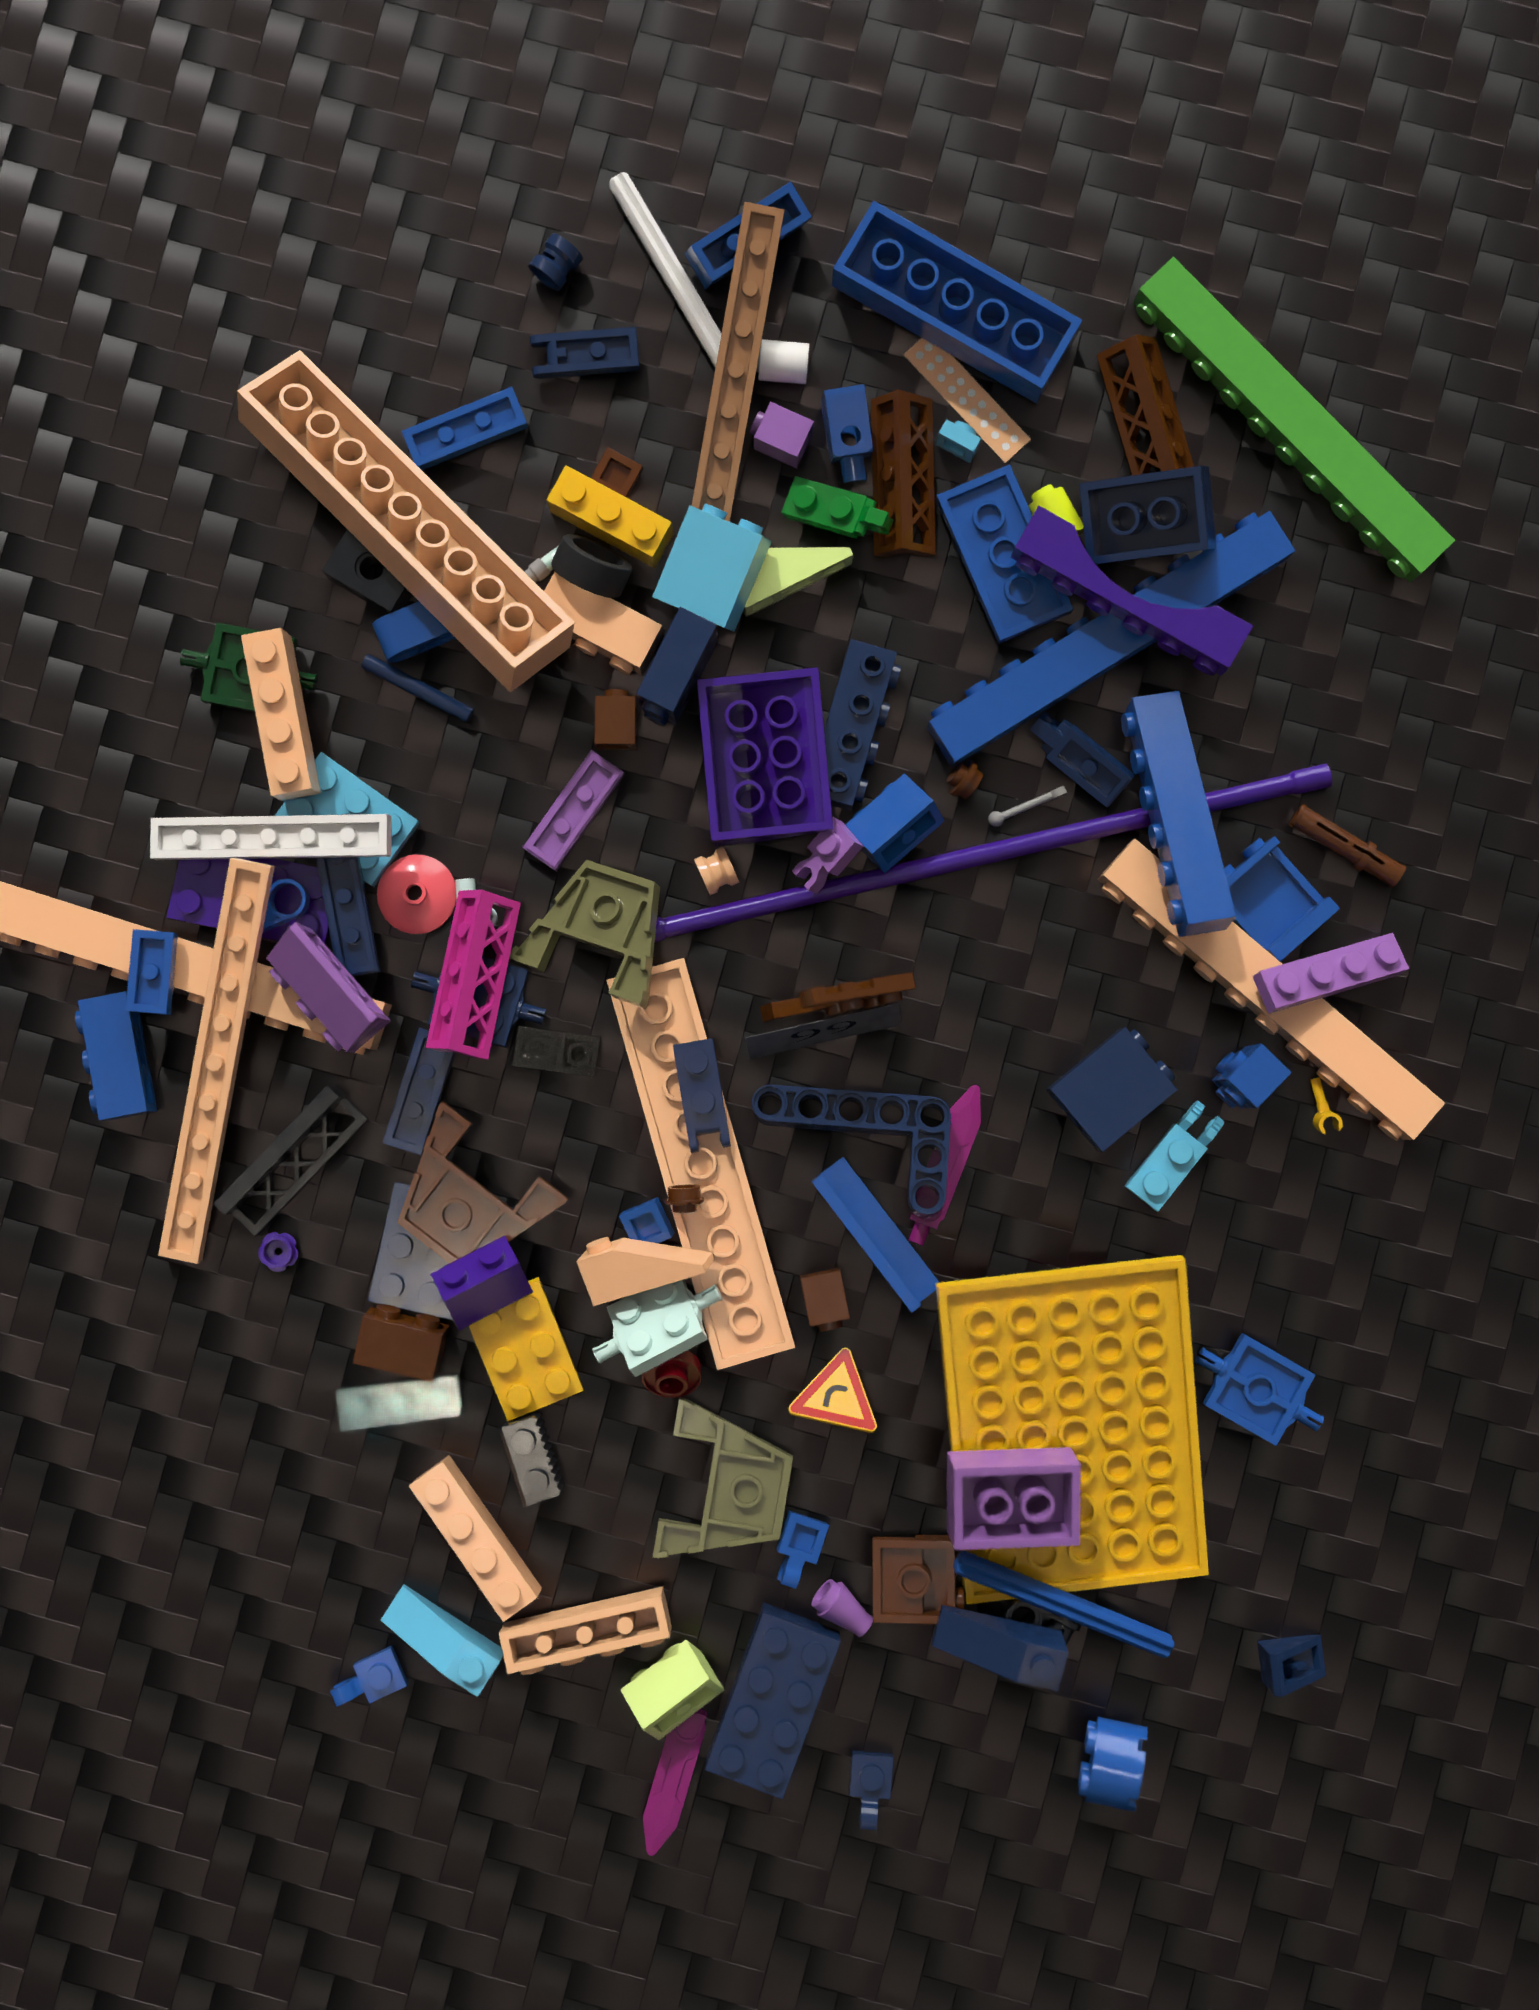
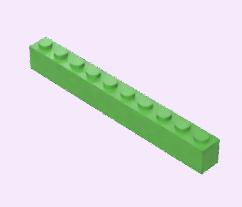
M1174 256L1139 289L1133 302L1139 317L1149 325L1154 324L1164 334L1163 337L1166 344L1176 353L1182 352L1192 362L1191 366L1194 372L1202 380H1209L1219 390V395L1227 406L1232 409L1237 408L1247 418L1248 426L1256 435L1260 437L1265 436L1276 447L1275 452L1287 465L1293 464L1304 475L1303 480L1313 492L1321 493L1331 503V509L1338 518L1345 522L1349 521L1360 532L1359 537L1367 547L1372 550L1377 549L1388 560L1387 565L1396 576L1406 578L1411 583L1455 541Z

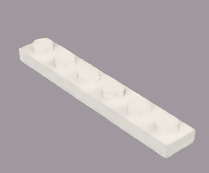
M388 814L151 818L150 858L155 860L391 857L392 816Z

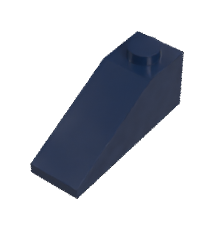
M941 1605L932 1639L933 1647L1015 1682L1055 1691L1059 1690L1069 1653L1062 1631Z

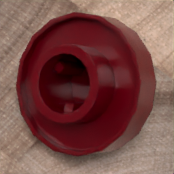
M687 1350L643 1373L642 1383L647 1390L658 1396L677 1398L688 1395L695 1391L701 1383V1363L697 1356Z

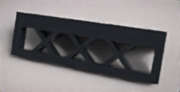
M327 1085L213 1204L224 1215L232 1214L254 1236H258L369 1119L335 1086ZM340 1104L356 1120L344 1132H329V1114ZM322 1123V1132L312 1133ZM329 1136H339L329 1147ZM307 1137L323 1138V1154L316 1161H301V1144ZM294 1152V1161L284 1162ZM311 1165V1167L301 1176V1166ZM280 1166H294L295 1183L288 1190H273V1173ZM266 1181V1191H256ZM252 1195H266L267 1212L256 1223L240 1207ZM273 1195H283L273 1205Z

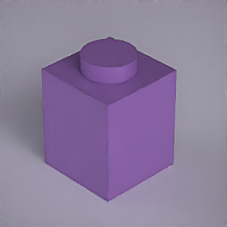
M770 401L766 412L759 411L751 426L750 434L754 435V449L797 468L813 435L814 421Z

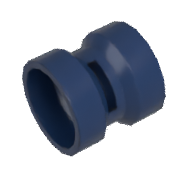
M552 233L544 243L545 250L543 253L535 255L528 264V268L546 286L555 291H560L567 282L566 275L570 270H575L579 266L583 256L565 238Z

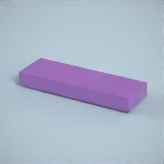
M591 750L522 848L557 872L625 773Z

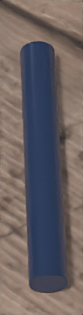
M367 654L362 662L361 668L466 723L469 722L474 713V709L370 654Z

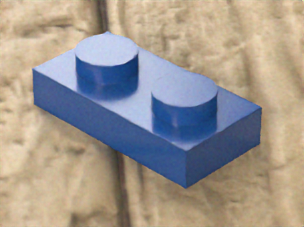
M133 929L125 1011L171 1014L177 933Z

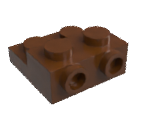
M949 1535L873 1537V1623L937 1624L941 1605L965 1610L964 1587H957V1574L953 1568L954 1560L961 1550H954Z

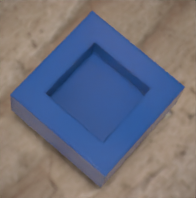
M658 1197L623 1211L619 1215L629 1239L660 1243L672 1238L675 1234Z

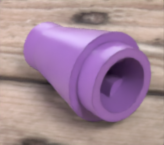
M829 1579L818 1589L813 1597L812 1606L817 1609V1616L851 1631L857 1637L863 1636L872 1625L873 1617L865 1611L843 1582L836 1583Z

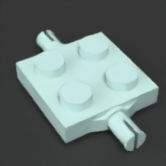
M680 1280L627 1296L607 1307L613 1324V1338L592 1348L597 1361L601 1364L603 1361L622 1353L629 1370L637 1377L708 1340L702 1325V1310L723 1300L718 1287L714 1284L710 1288L693 1295L688 1290L685 1280Z

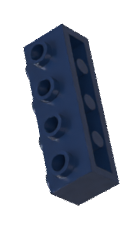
M853 639L849 643L824 729L831 806L847 811L852 810L854 801L858 803L863 801L868 780L861 778L865 763L870 765L874 763L879 746L878 741L872 740L876 725L884 727L890 708L889 703L883 702L887 687L895 689L902 667L901 665L894 664L897 652Z

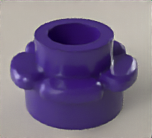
M277 1232L267 1234L263 1238L262 1245L258 1250L260 1261L272 1271L281 1272L286 1270L288 1265H294L298 1259L299 1251L295 1248L296 1240L288 1233L278 1234ZM276 1248L282 1249L281 1255L275 1253Z

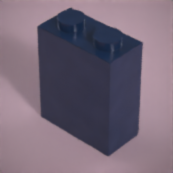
M679 607L636 693L640 708L645 712L643 716L646 719L665 727L667 722L677 726L697 686V680L701 678L719 642L717 624Z
M1126 1027L1118 1029L1046 1089L1097 1152L1105 1151L1178 1090L1172 1083L1175 1079L1172 1071L1161 1060L1157 1063L1154 1062L1146 1052L1149 1048L1148 1043L1135 1029L1131 1032Z

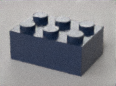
M1195 466L1079 483L1086 551L1094 564L1217 548L1209 466Z

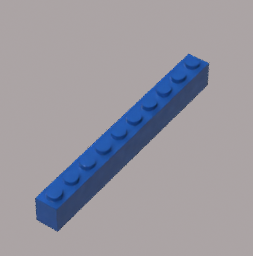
M1271 511L1266 512L1260 517H1257L1254 512L1235 524L1234 527L1237 531L1224 538L1221 533L1216 535L1217 548L1203 550L1202 553L1190 559L1188 554L1180 557L1167 567L1169 573L1157 580L1152 575L1133 588L1136 592L1134 596L1153 604L1171 608L1199 609L1212 607L1286 562L1296 550ZM1110 613L1107 616L1100 615L1090 622L1087 617H1084L1066 629L1068 636L1056 643L1053 638H1050L1032 650L1035 655L1024 663L1016 659L998 671L1001 676L990 684L982 680L964 692L967 698L958 704L953 705L951 701H948L930 713L933 719L929 721L927 729L951 768H953L958 763L971 757L1158 640L1145 633L1143 636H1139L1128 631L1122 626L1123 621Z

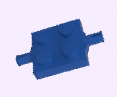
M1243 1333L1239 1336L1232 1351L1224 1359L1209 1352L1204 1347L1198 1352L1212 1362L1210 1363L1199 1356H1196L1194 1362L1215 1373L1213 1385L1202 1403L1205 1406L1277 1446L1286 1428L1295 1420L1308 1426L1315 1432L1320 1429L1321 1426L1307 1419V1417L1309 1416L1322 1424L1324 1416L1304 1406L1306 1392L1316 1376L1312 1372Z

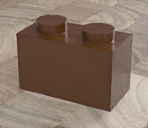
M379 1304L376 1308L370 1307L362 1317L353 1364L432 1382L440 1371L450 1325L439 1323L440 1319L429 1314H417L416 1317L401 1314L399 1308L391 1305Z

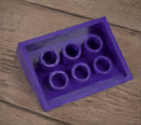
M818 667L697 680L710 831L713 844L715 846L755 843L833 830Z

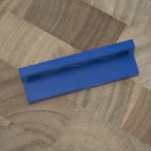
M842 1156L811 1180V1182L909 1310L913 1312L921 1306L920 1302L936 1290V1283L940 1282Z

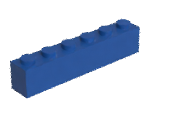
M1179 691L1132 697L1125 713L1121 716V726L1124 736L1130 737L1133 749L1130 753L1131 768L1134 774H1139L1142 786L1139 790L1140 804L1143 811H1148L1151 822L1148 829L1151 847L1158 850L1160 859L1158 877L1161 886L1167 887L1170 899L1167 903L1169 921L1172 925H1176L1179 937L1226 930L1236 918V913Z

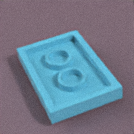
M320 752L315 759L321 794L286 800L275 816L341 815L346 813L351 815H391V857H359L363 880L375 887L384 871L391 865L420 822L323 752Z

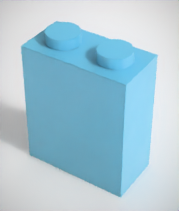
M705 503L703 509L700 510L689 505L652 597L674 607H682L734 632L772 541L761 535L763 527L741 518L739 524L736 525L725 520L727 512Z

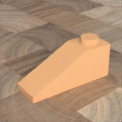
M603 1237L587 1244V1250L576 1262L592 1304L596 1306L704 1274L713 1263L714 1257L711 1252L629 1238H621L610 1242L609 1237Z

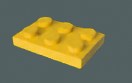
M539 1277L528 1281L533 1293L469 1325L507 1421L584 1391Z

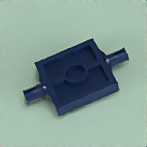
M482 956L487 969L494 965L495 960ZM508 964L492 1039L493 1045L506 1048L511 1031L519 1019L543 1025V1017L546 1016L547 1009L524 1003V989L529 976L528 969ZM415 971L413 975L415 980L412 979L411 988L433 993L434 1004L427 1023L430 1026L441 974L436 978ZM483 983L477 986L473 998L478 1008L486 1004L488 993ZM475 1022L467 1027L465 1037L478 1040L480 1032Z

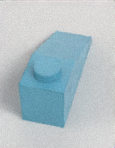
M403 1584L381 1619L386 1626L439 1672L477 1697L503 1657L502 1647L405 1584Z

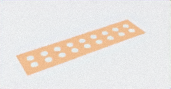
M923 338L903 354L1005 463L1031 440L951 354Z

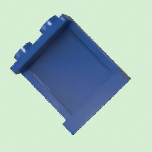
M1275 836L1266 842L1259 837L1242 852L1246 859L1235 869L1231 864H1228L1224 870L1236 913V918L1233 922L1280 962L1340 908L1330 896L1323 899L1277 847L1280 842Z

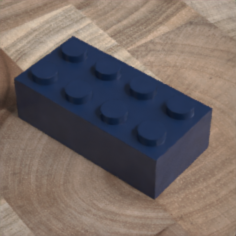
M763 1602L708 1750L705 1770L783 1799L841 1642L838 1630Z

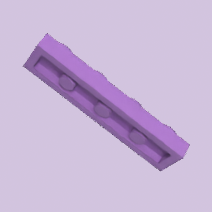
M1389 933L1259 971L1253 976V980L1267 1012L1270 1014L1401 975L1409 967L1394 934Z

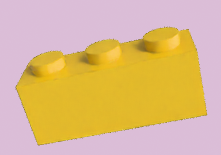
M565 465L546 499L552 514L653 568L657 566L674 535L671 521Z

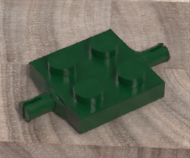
M216 622L213 641L206 653L182 649L181 655L184 657H180L181 666L203 669L204 684L200 699L203 703L255 713L241 635L261 631ZM292 637L294 652L296 653L298 640ZM298 671L301 688L315 691L318 675Z

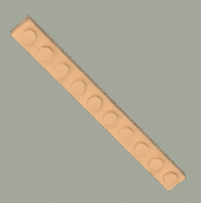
M230 858L158 1256L195 1264L200 1263L203 1259L275 866L238 858Z

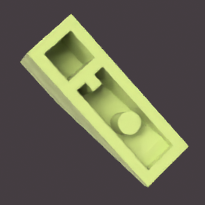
M850 547L769 548L743 612L747 617L852 565L853 553Z

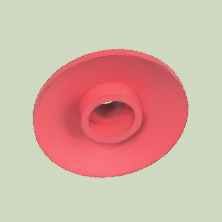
M425 855L402 857L394 861L380 878L377 887L379 909L387 922L402 932L409 934L432 932L444 925L455 909L457 902L455 880L447 867L432 857ZM412 886H419L422 890L421 897L417 900H410L408 897V891Z

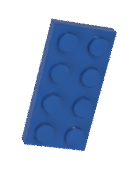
M1010 464L936 496V502L998 644L1072 613L1073 607L1068 596L1053 588L1051 580L1039 573L1037 576H1032L1023 572L1016 566L1017 561L1010 558L1014 547L1032 518L1031 511Z

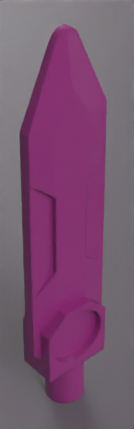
M972 1085L950 1108L951 1125L945 1203L938 1214L931 1218H921L911 1213L910 1220L915 1221L908 1239L911 1242L923 1246L930 1227L937 1230L939 1222L945 1218L981 1125L980 1087L978 1085ZM934 1149L927 1163V1168H933L940 1163V1156ZM921 1188L915 1194V1200L920 1207L929 1209L936 1206L938 1201L937 1195L932 1189Z
M702 1708L666 1736L643 1814L646 1851L650 1856L658 1852L678 1826L707 1726L705 1723L707 1711L702 1710Z

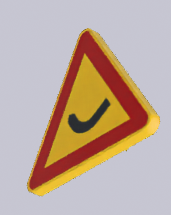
M842 1348L788 1408V1412L793 1416L873 1433L877 1428L855 1362L848 1348Z

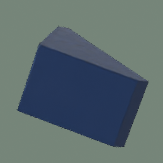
M1313 1634L1257 1641L1262 1682L1274 1696L1283 1697L1326 1676L1321 1635Z

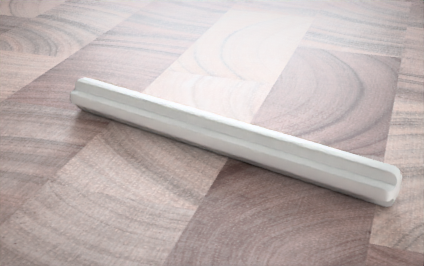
M622 172L614 176L609 181L612 193L716 368L722 333L629 175Z

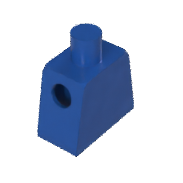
M861 384L824 390L820 403L830 463L841 464L843 484L866 481L864 459L871 456L873 445L865 386ZM851 434L855 437L856 444L853 446L845 445L842 435Z

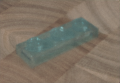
M459 1373L436 1376L432 1382L412 1379L336 1390L340 1431L463 1415Z

